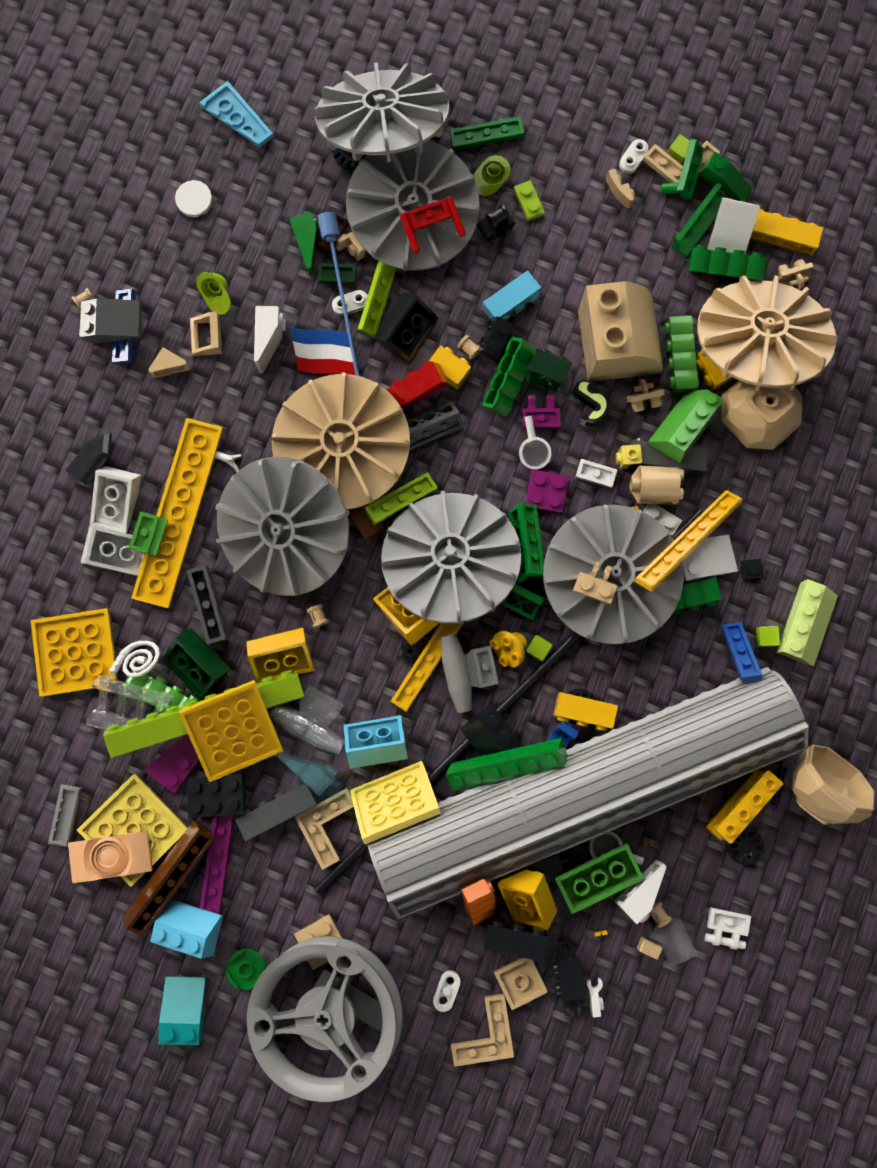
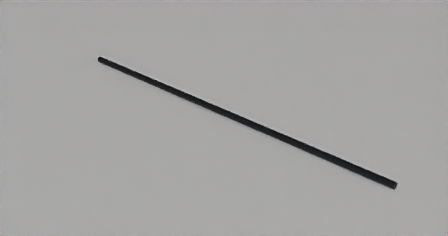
M697 509L671 535L673 540L682 534L703 513L701 509ZM573 631L496 707L499 714L502 716L582 636ZM467 738L428 774L431 785L449 769L451 763L456 762L472 746ZM363 840L358 843L314 887V890L321 895L368 849L367 844H364Z

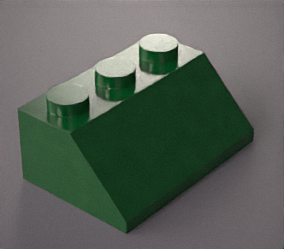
M192 628L177 636L162 658L167 666L200 700L206 697L230 671L228 665Z

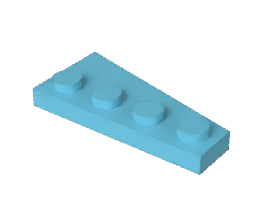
M228 81L199 102L202 108L259 148L274 137L271 130Z

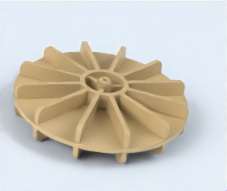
M741 276L738 283L728 285L722 289L716 288L712 296L703 305L698 318L697 333L702 346V356H708L723 371L722 377L724 379L730 375L740 381L754 385V391H758L760 386L772 388L786 387L787 391H792L795 385L819 377L831 361L838 336L830 319L832 314L830 308L823 309L817 301L808 295L810 292L808 287L800 291L792 286L778 283L779 276H774L773 281L748 280L746 276Z
M342 373L324 376L313 381L309 380V383L295 391L282 404L283 407L276 418L271 437L273 457H289L304 460L305 463L316 468L328 479H332L333 485L341 496L346 510L373 503L394 486L407 463L410 449V434L403 410L386 389L377 382L364 377Z

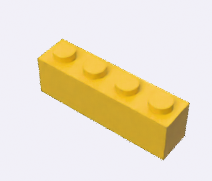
M759 208L750 239L813 255L818 249L823 227H819L815 223L801 222L796 218L783 217L778 213H768Z

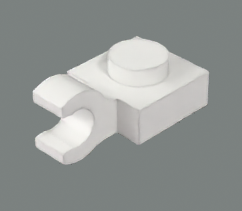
M597 978L598 984L595 987L591 986L590 979L586 981L589 989L590 1012L593 1017H601V1010H604L603 999L598 995L603 986L600 978Z

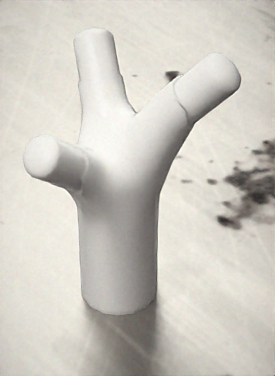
M216 451V459L228 463L236 472L239 471L234 460L241 458V454L227 455Z

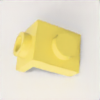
M639 444L620 447L618 453H616V463L620 464V470L628 469L632 464L642 463L641 446Z

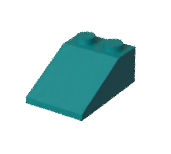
M166 976L159 1020L158 1044L199 1045L204 1039L206 977Z

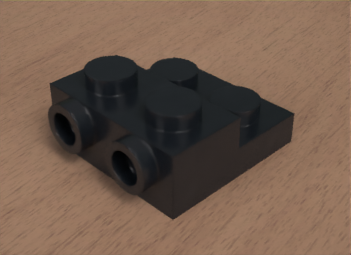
M496 316L488 320L485 326L487 330L478 343L480 347L477 352L499 364L505 355L506 347L511 338L523 339L525 335L512 328L513 325Z

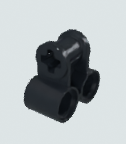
M501 204L497 210L492 213H486V217L477 224V228L485 240L490 242L501 232L505 233L513 228L516 222L507 208Z

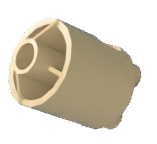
M639 466L630 478V492L636 502L640 504L677 505L679 500L683 499L684 491L683 488H680V485L684 478V470L679 469V467Z

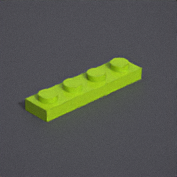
M378 261L358 326L359 331L371 338L378 331L396 272V268Z
M427 472L366 506L364 511L372 523L376 525L408 507V504L411 502L415 503L436 491L438 487Z

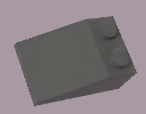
M91 299L81 301L80 338L92 344L140 338L142 301L122 299Z

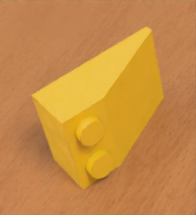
M388 587L373 598L374 602L411 646L439 624L429 620L424 621L421 617L408 611L397 602Z

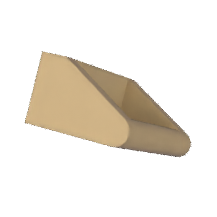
M209 312L190 318L192 355L222 354L221 323L218 313ZM198 323H210L211 345L199 348Z

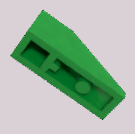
M714 152L706 159L698 173L699 176L714 186L717 182L722 185L720 190L737 201L745 202L753 189L733 164L717 152Z
M311 212L289 218L310 276L313 275L319 224L317 218H312Z

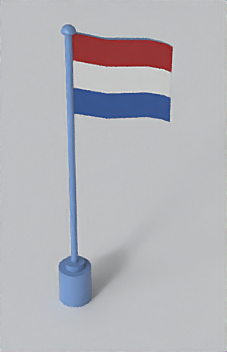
M325 212L318 215L322 240H326L331 245L347 333L333 330H302L290 327L299 371L310 374L346 373L359 376L334 242L340 237L335 212Z

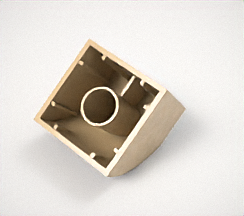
M626 281L586 286L578 309L587 379L592 382L661 374L663 363L651 291L642 285Z

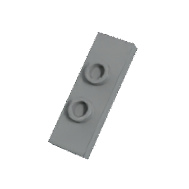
M61 784L48 844L68 847L79 805L81 787Z

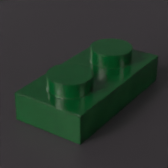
M319 263L318 283L338 284L334 263ZM338 264L341 283L355 285L356 264Z

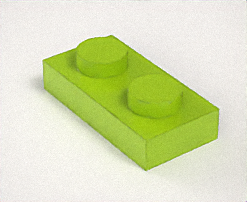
M531 180L514 186V193L527 222L545 214Z

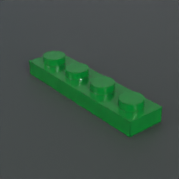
M521 116L451 129L449 134L452 148L457 150L524 137V129Z

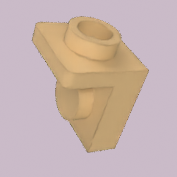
M353 232L342 234L338 238L336 246L338 251L347 247L350 255L354 256L357 261L364 258L365 249L355 238Z

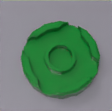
M241 949L235 952L228 960L226 966V976L229 983L239 990L253 989L258 978L266 969L265 960L258 951L253 949Z

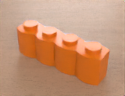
M483 878L461 889L465 910L473 926L495 915L494 910L497 908L495 906L494 889L490 881L486 882Z

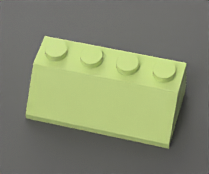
M807 579L801 582L776 653L814 667L838 595L827 586Z

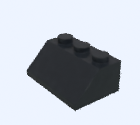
M403 292L373 338L384 349L409 363L439 317L416 294Z
M489 705L460 728L480 756L524 747L492 705Z

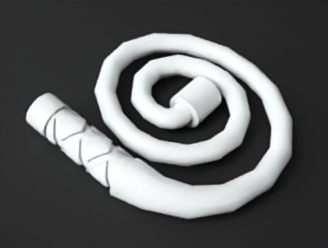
M137 641L129 644L119 653L113 666L108 671L109 674L115 676L122 663L123 672L128 677L136 678L147 674L155 667L159 660V647L150 641ZM148 645L154 648L156 655L152 662V653L147 649H139L131 654L129 653L139 646ZM141 653L147 654L148 659L147 657L138 656L132 659V661L130 662L131 670L139 673H130L127 670L128 662L131 660L132 657ZM136 662H137L138 664H144V665H142L141 667H135V666H134V664H135Z

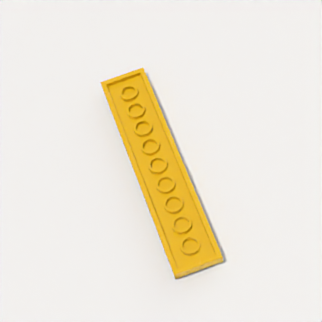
M186 418L156 515L168 519L157 557L145 553L131 599L170 609L214 464L215 454L223 434V427Z

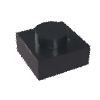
M761 558L740 562L743 581L764 577Z

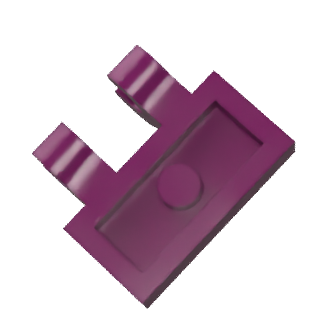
M528 395L527 409H522V429H527L524 418L527 416H532L534 429L561 427L560 408L554 407V395H547L546 408H536V395Z

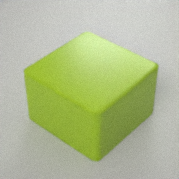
M679 134L670 146L668 154L678 162L683 163L690 140Z
M765 626L756 628L757 647L779 646V627Z
M535 635L526 653L542 662L550 651L552 644Z

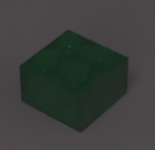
M536 349L528 368L526 381L560 394L572 362L564 356L558 357L553 355L549 350Z

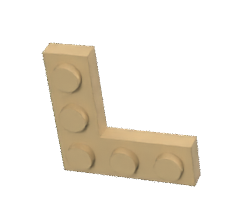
M707 140L702 145L705 150L699 171L706 159L714 152L720 154V151ZM654 144L644 155L643 161L670 183L679 182L683 166L658 145Z
M348 788L295 816L322 870L340 860L322 824L354 807Z
M504 993L484 996L491 1038L451 1044L454 1067L514 1057Z

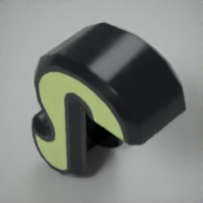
M584 379L576 383L573 394L574 397L594 410L585 423V426L594 427L605 419L610 408L609 399L601 391H591L593 383Z

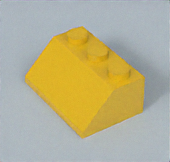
M304 628L247 641L248 658L257 683L262 682V679L268 676H273V678L281 676V673L287 670L296 671L298 675L314 671Z
M524 870L499 881V889L513 921L545 930L549 929L557 913V908L544 874L538 871Z

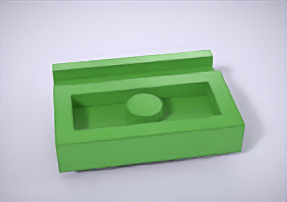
M140 511L129 549L157 557L168 519Z

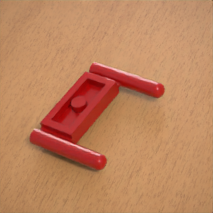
M452 196L399 215L413 253L420 252L413 231L443 222L451 217L459 237L466 235Z

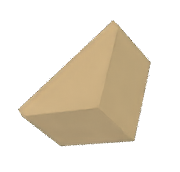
M164 347L149 367V373L153 378L190 370L189 365L184 359Z

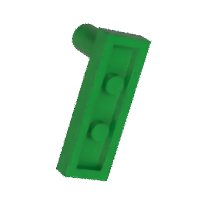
M697 139L690 140L679 182L663 183L661 185V193L663 195L679 193L684 200L692 199L705 150Z

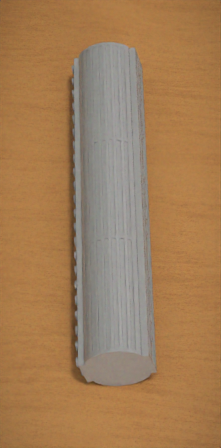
M766 667L760 669L762 673L761 681L742 683L739 677L735 681L722 684L711 691L702 692L694 698L685 699L677 705L666 707L660 712L649 714L643 719L632 721L619 729H613L602 736H596L590 741L576 744L573 748L566 750L568 757L565 767L481 785L473 789H467L454 797L446 798L438 803L441 814L384 836L374 842L367 843L374 868L391 909L397 919H401L461 894V889L483 878L486 882L492 881L808 749L809 726L805 722L803 712L794 693L779 673Z

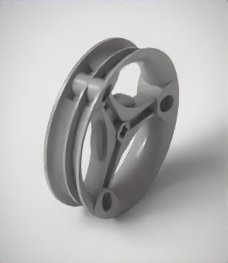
M339 937L308 939L285 951L258 978L252 990L247 1009L249 1042L256 1060L263 1071L275 1084L288 1093L316 1102H333L349 1098L374 1082L398 1045L403 1022L400 993L388 968L367 948ZM344 956L351 960L350 965L344 962ZM314 958H327L334 969L326 986H318L309 990L299 1000L295 1009L278 1012L270 1001L276 985L284 974L303 961ZM339 972L346 975L340 990L333 987ZM361 973L371 984L381 1006L382 1032L374 1052L364 1053L353 1035L356 1014L354 1006L347 996L351 976ZM295 1018V1024L280 1026V1019ZM264 1020L268 1021L270 1028L266 1026ZM282 1033L298 1034L308 1045L316 1049L333 1051L348 1069L346 1075L319 1077L304 1072L284 1056L274 1038L277 1034ZM342 1044H347L349 1049L355 1055V1060L352 1059V1057L349 1055V1053ZM358 1066H363L366 1072L359 1070Z

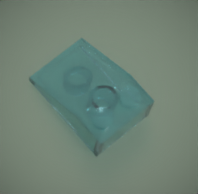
M278 752L276 754L319 797L339 778L336 775L338 771L330 764L326 766L323 763L286 752Z

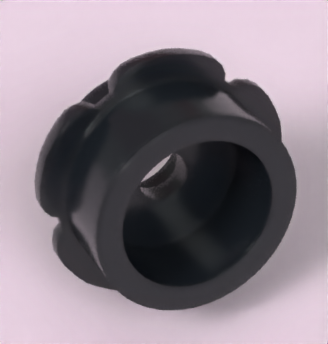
M406 643L402 646L401 655L404 659L414 661L420 655V649L416 643L412 646L410 643Z

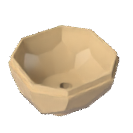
M738 380L722 394L724 400L721 407V421L746 448L773 450L801 426L802 395L796 387L792 391H787L786 387L772 388L760 386L758 391H754V385ZM767 399H770L772 404H768Z
M812 744L803 751L794 767L792 776V790L796 795V802L803 810L824 825L829 823H860L872 815L874 810V790L860 770L829 747Z

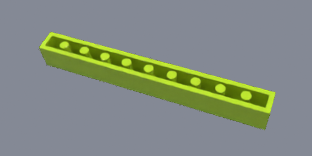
M287 670L282 672L281 676L275 678L268 676L263 678L262 682L256 683L266 709L304 697L296 671ZM211 694L204 698L207 700L216 696V694ZM192 700L186 702V706L180 708L172 706L167 708L164 713L158 714V712H153L146 715L145 719L138 720V718L127 721L125 725L119 726L115 724L107 727L103 737L110 758L188 734L179 711L199 702Z

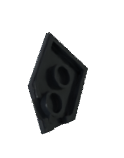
M107 433L88 441L65 471L87 485L94 477L96 470L100 469L110 456V448L108 446L112 434Z

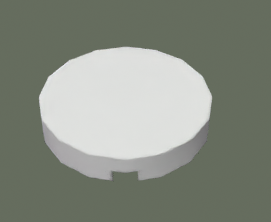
M192 180L183 183L175 195L177 207L181 213L188 217L195 218L199 217V215H204L212 206L211 191L201 181Z

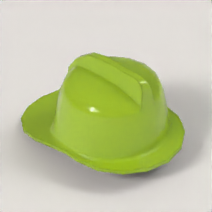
M490 156L475 171L473 176L479 195L489 196L494 194L508 179L511 167L504 157Z
M215 272L201 273L197 277L196 284L208 307L220 315L226 314L231 306L226 279Z

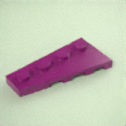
M185 734L143 770L173 793L179 790L200 761L189 735Z

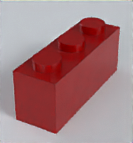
M432 361L426 362L421 366V369L409 372L406 378L391 383V387L386 390L395 398L404 411L449 384L440 364Z

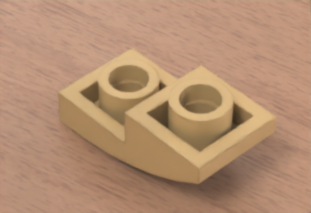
M616 169L608 170L606 181L612 193L627 209L631 208L635 200L633 189H630L628 183L622 185V178L620 174H617Z

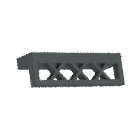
M453 402L407 420L410 434L409 451L464 427L460 413Z

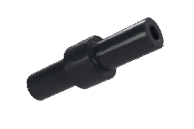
M778 767L776 777L783 785L773 795L770 805L779 806L781 792H784L785 788L784 778L787 768Z

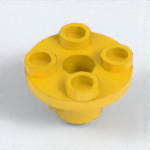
M500 631L490 640V646L503 667H517L524 661V649L527 646V640L521 633Z

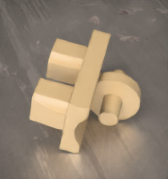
M800 259L794 263L791 269L786 264L780 265L777 270V275L779 276L778 283L795 286L798 290L803 289L804 283L811 279V270L814 268L812 262L806 264L803 259Z
M641 379L639 386L634 387L635 392L641 391V393L626 396L627 402L631 403L634 412L645 410L643 400L649 399L651 408L662 406L661 396L665 395L664 389L648 391V389L654 388L653 383L647 384L645 379Z

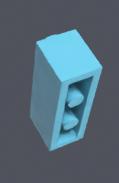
M527 270L485 300L482 309L490 319L498 316L508 321L510 315L519 313L525 308L524 305L528 302L533 303L540 297L541 286Z

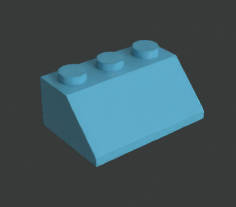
M401 715L344 725L345 748L350 769L408 759Z
M170 900L154 923L150 942L200 959L214 956L223 915L176 900Z

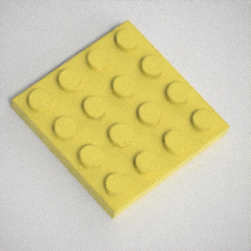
M422 761L350 790L364 844L374 842L384 836L441 814Z
M134 773L77 831L85 840L148 830L153 866L181 838L188 827ZM146 872L121 877L132 887Z

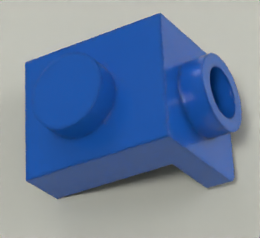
M561 722L555 726L547 741L562 738L566 748L568 743L573 741L579 732L574 730L575 727L570 723Z

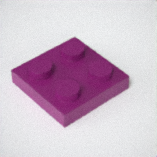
M532 469L525 503L537 505V510L562 514L569 476Z

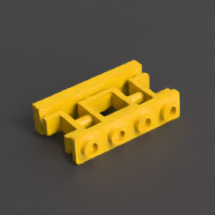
M759 770L753 771L705 828L718 840L722 841L724 839L728 843H733L783 783L768 770L765 773Z

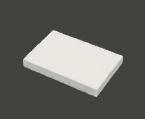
M722 197L708 250H715V247L726 248V252L733 253V250H743L746 253L760 206Z

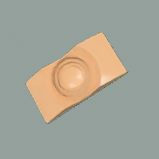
M148 830L68 843L72 883L126 876L153 870Z

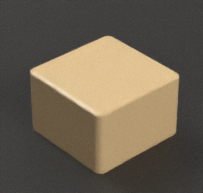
M642 936L637 945V949L640 952L657 960L663 949L661 945Z

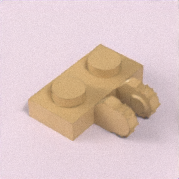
M596 561L591 575L579 572L573 592L610 605L618 585L607 582L612 569L608 565L604 570L602 580L595 577L600 568V563Z

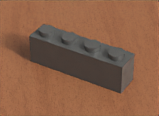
M636 438L630 443V445L639 444L641 446L642 463L632 464L629 467H679V469L684 470V473L703 475L706 472L708 449L703 448L701 445H693L681 463H678L647 444L646 439Z
M203 565L187 570L207 645L215 646L230 641L210 568Z
M301 781L291 786L292 791L286 793L283 790L274 795V800L268 802L266 799L256 804L257 809L253 811L246 809V814L239 815L240 817L235 821L244 840L247 841L319 804L309 783L303 784Z
M325 966L314 988L326 986L333 972L331 967ZM338 973L333 987L340 990L345 976ZM350 979L347 996L354 1006L356 1021L362 1020L367 1023V1027L372 1031L377 1032L378 1030L382 1032V1011L377 995Z

